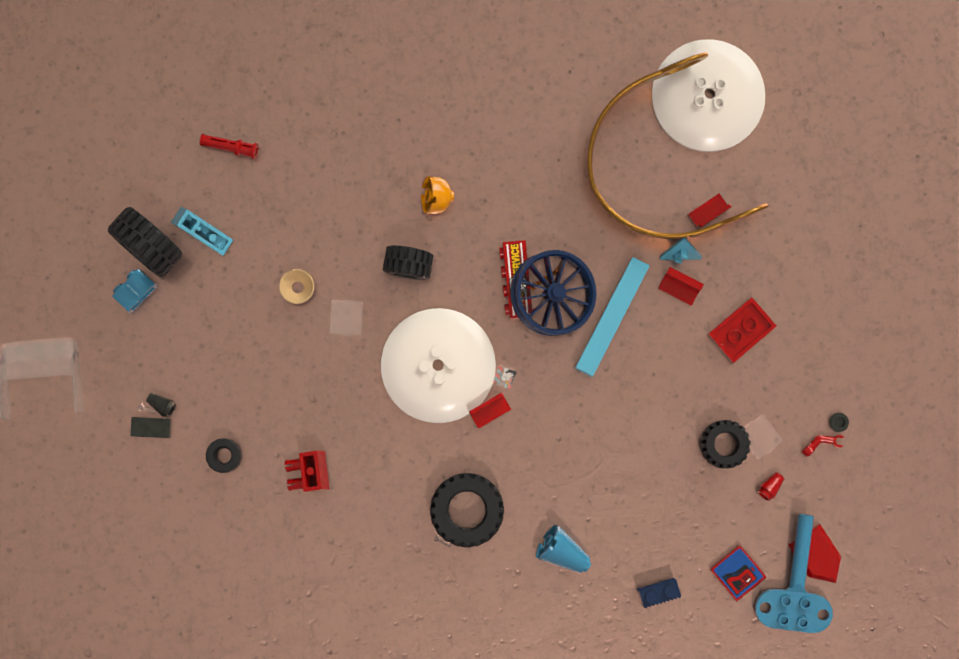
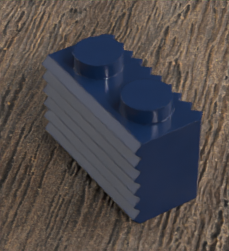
M675 578L637 589L641 605L646 609L651 607V605L654 606L655 604H662V602L673 601L677 597L681 598Z

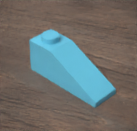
M180 207L171 221L172 224L222 256L233 241V239L183 207Z

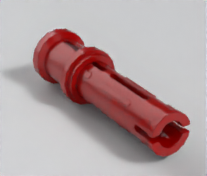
M201 134L199 141L200 146L230 151L236 156L244 155L251 157L253 160L256 159L259 149L258 143H246L241 139L233 141Z

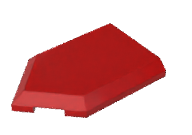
M818 524L812 528L806 574L810 578L836 583L841 555L821 524ZM795 540L788 544L793 553Z

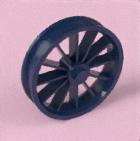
M548 250L525 260L516 270L510 289L511 303L519 320L528 329L545 336L571 333L584 325L594 310L597 296L595 280L587 265L574 254L562 250ZM549 257L561 259L555 281ZM542 258L544 259L548 282L533 265ZM568 262L576 270L560 284L565 263ZM528 269L533 272L544 287L523 280ZM579 273L584 286L565 290L564 285ZM521 284L543 291L541 295L521 298ZM585 288V302L566 296L567 291ZM543 296L544 300L528 314L522 300ZM563 299L584 306L579 317L574 314ZM548 301L543 321L540 325L531 316ZM559 304L574 321L565 328ZM552 306L554 307L558 329L546 328Z

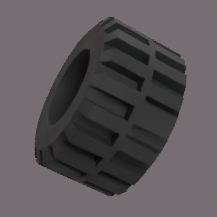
M387 246L382 270L387 274L408 279H430L434 255L428 251L407 246Z
M731 420L714 422L701 435L700 451L703 453L704 459L717 468H734L742 464V461L746 460L747 454L750 453L749 445H751V440L749 441V434L737 422ZM729 433L735 439L736 447L731 455L723 456L716 451L715 439L719 434Z

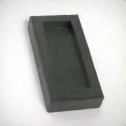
M131 417L130 436L170 438L171 419Z

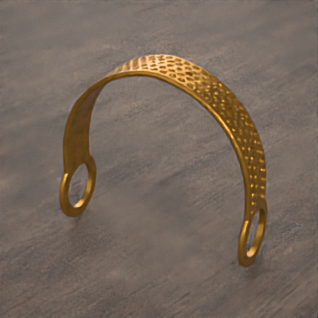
M707 52L680 60L629 84L606 105L593 128L587 154L588 176L592 191L602 207L615 220L637 233L663 239L687 238L706 233L769 207V204L765 203L708 227L691 232L660 233L640 228L622 218L605 202L596 187L592 168L593 149L599 129L609 112L620 100L635 89L703 61L708 57Z

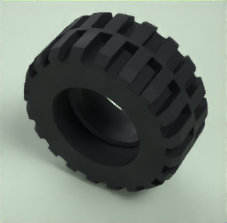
M132 207L125 208L108 227V233L158 277H164L182 257V251L162 231Z
M472 473L457 474L446 479L436 489L430 506L431 521L437 533L445 541L464 548L479 546L489 541L498 532L504 515L503 500L496 486L488 479ZM461 492H473L480 496L485 504V516L481 523L473 528H461L453 523L450 518L449 504Z

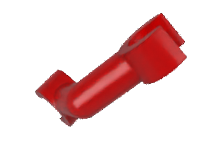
M818 435L801 452L806 457L810 456L821 443L832 444L836 448L843 447V445L836 443V439L844 437L842 435L834 437Z

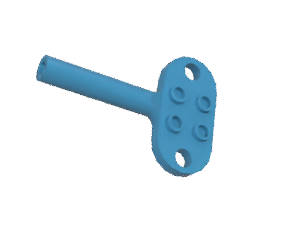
M798 515L789 587L786 589H768L762 592L756 600L755 613L759 621L767 627L819 633L831 624L833 609L830 603L823 596L808 593L805 590L814 520L813 515ZM764 602L770 604V609L767 612L760 611V605ZM823 609L827 610V617L819 619L818 612Z

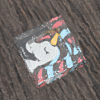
M499 365L493 384L511 390L517 371Z

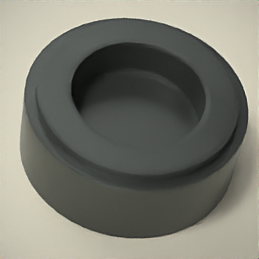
M835 413L829 418V427L835 432L845 431L849 426V419L843 413Z

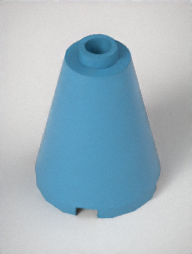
M553 525L545 533L543 545L539 543L536 550V557L539 560L577 573L586 572L590 568V557L560 526Z

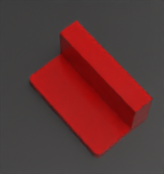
M719 193L687 216L696 229L699 230L728 211L732 206L731 204L727 205Z
M669 267L658 289L691 306L704 284Z
M500 393L469 411V414L479 429L507 413L511 408L503 393Z

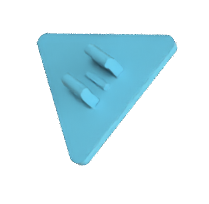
M686 238L680 239L660 255V260H674V262L682 264V260L702 259V255Z

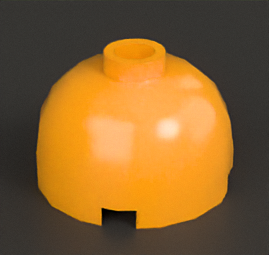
M431 176L424 178L422 188H425V193L421 194L423 212L426 214H441L445 212L450 202H453L454 192L447 181L442 178Z

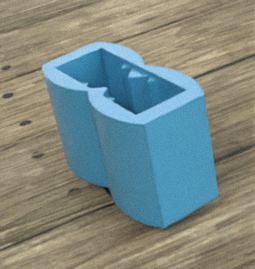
M139 268L132 270L126 277L127 281L123 285L121 283L118 284L113 290L114 294L112 297L129 313H132L157 287Z

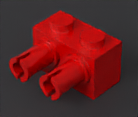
M316 450L299 453L298 459L285 460L284 465H292L285 467L286 472L301 470L302 476L301 478L287 480V484H295L287 486L289 491L303 489V492L330 490L325 451Z

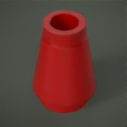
M775 472L774 475L759 486L758 494L767 501L774 499L785 480L784 477Z

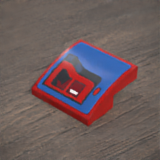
M738 546L711 569V572L736 602L767 578L741 546Z

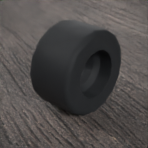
M227 438L213 441L206 451V462L211 469L219 473H229L235 470L242 460V451L239 445ZM222 448H226L231 452V459L227 463H220L217 459V452Z

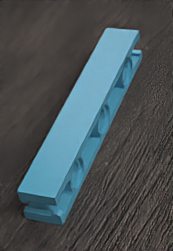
M634 257L631 258L575 369L590 377L594 375L650 265Z

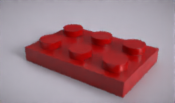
M751 297L713 329L708 336L733 364L777 325Z

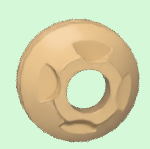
M293 269L286 272L279 284L280 293L283 298L293 304H301L309 300L315 288L311 275L301 269ZM300 282L303 284L304 289L301 293L293 291L294 283Z

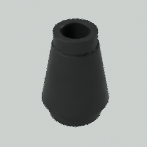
M153 392L146 399V402L162 417H170L176 408L173 400Z

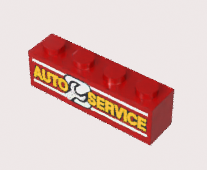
M526 240L503 242V247H499L500 259H504V266H501L502 278H506V285H503V296L508 299V304H504L505 316L509 315V320L519 319L511 303L510 289L516 270L527 260ZM527 270L523 280L530 282L529 270ZM521 284V298L531 297L530 287ZM531 299L522 300L524 308L529 314L532 311Z

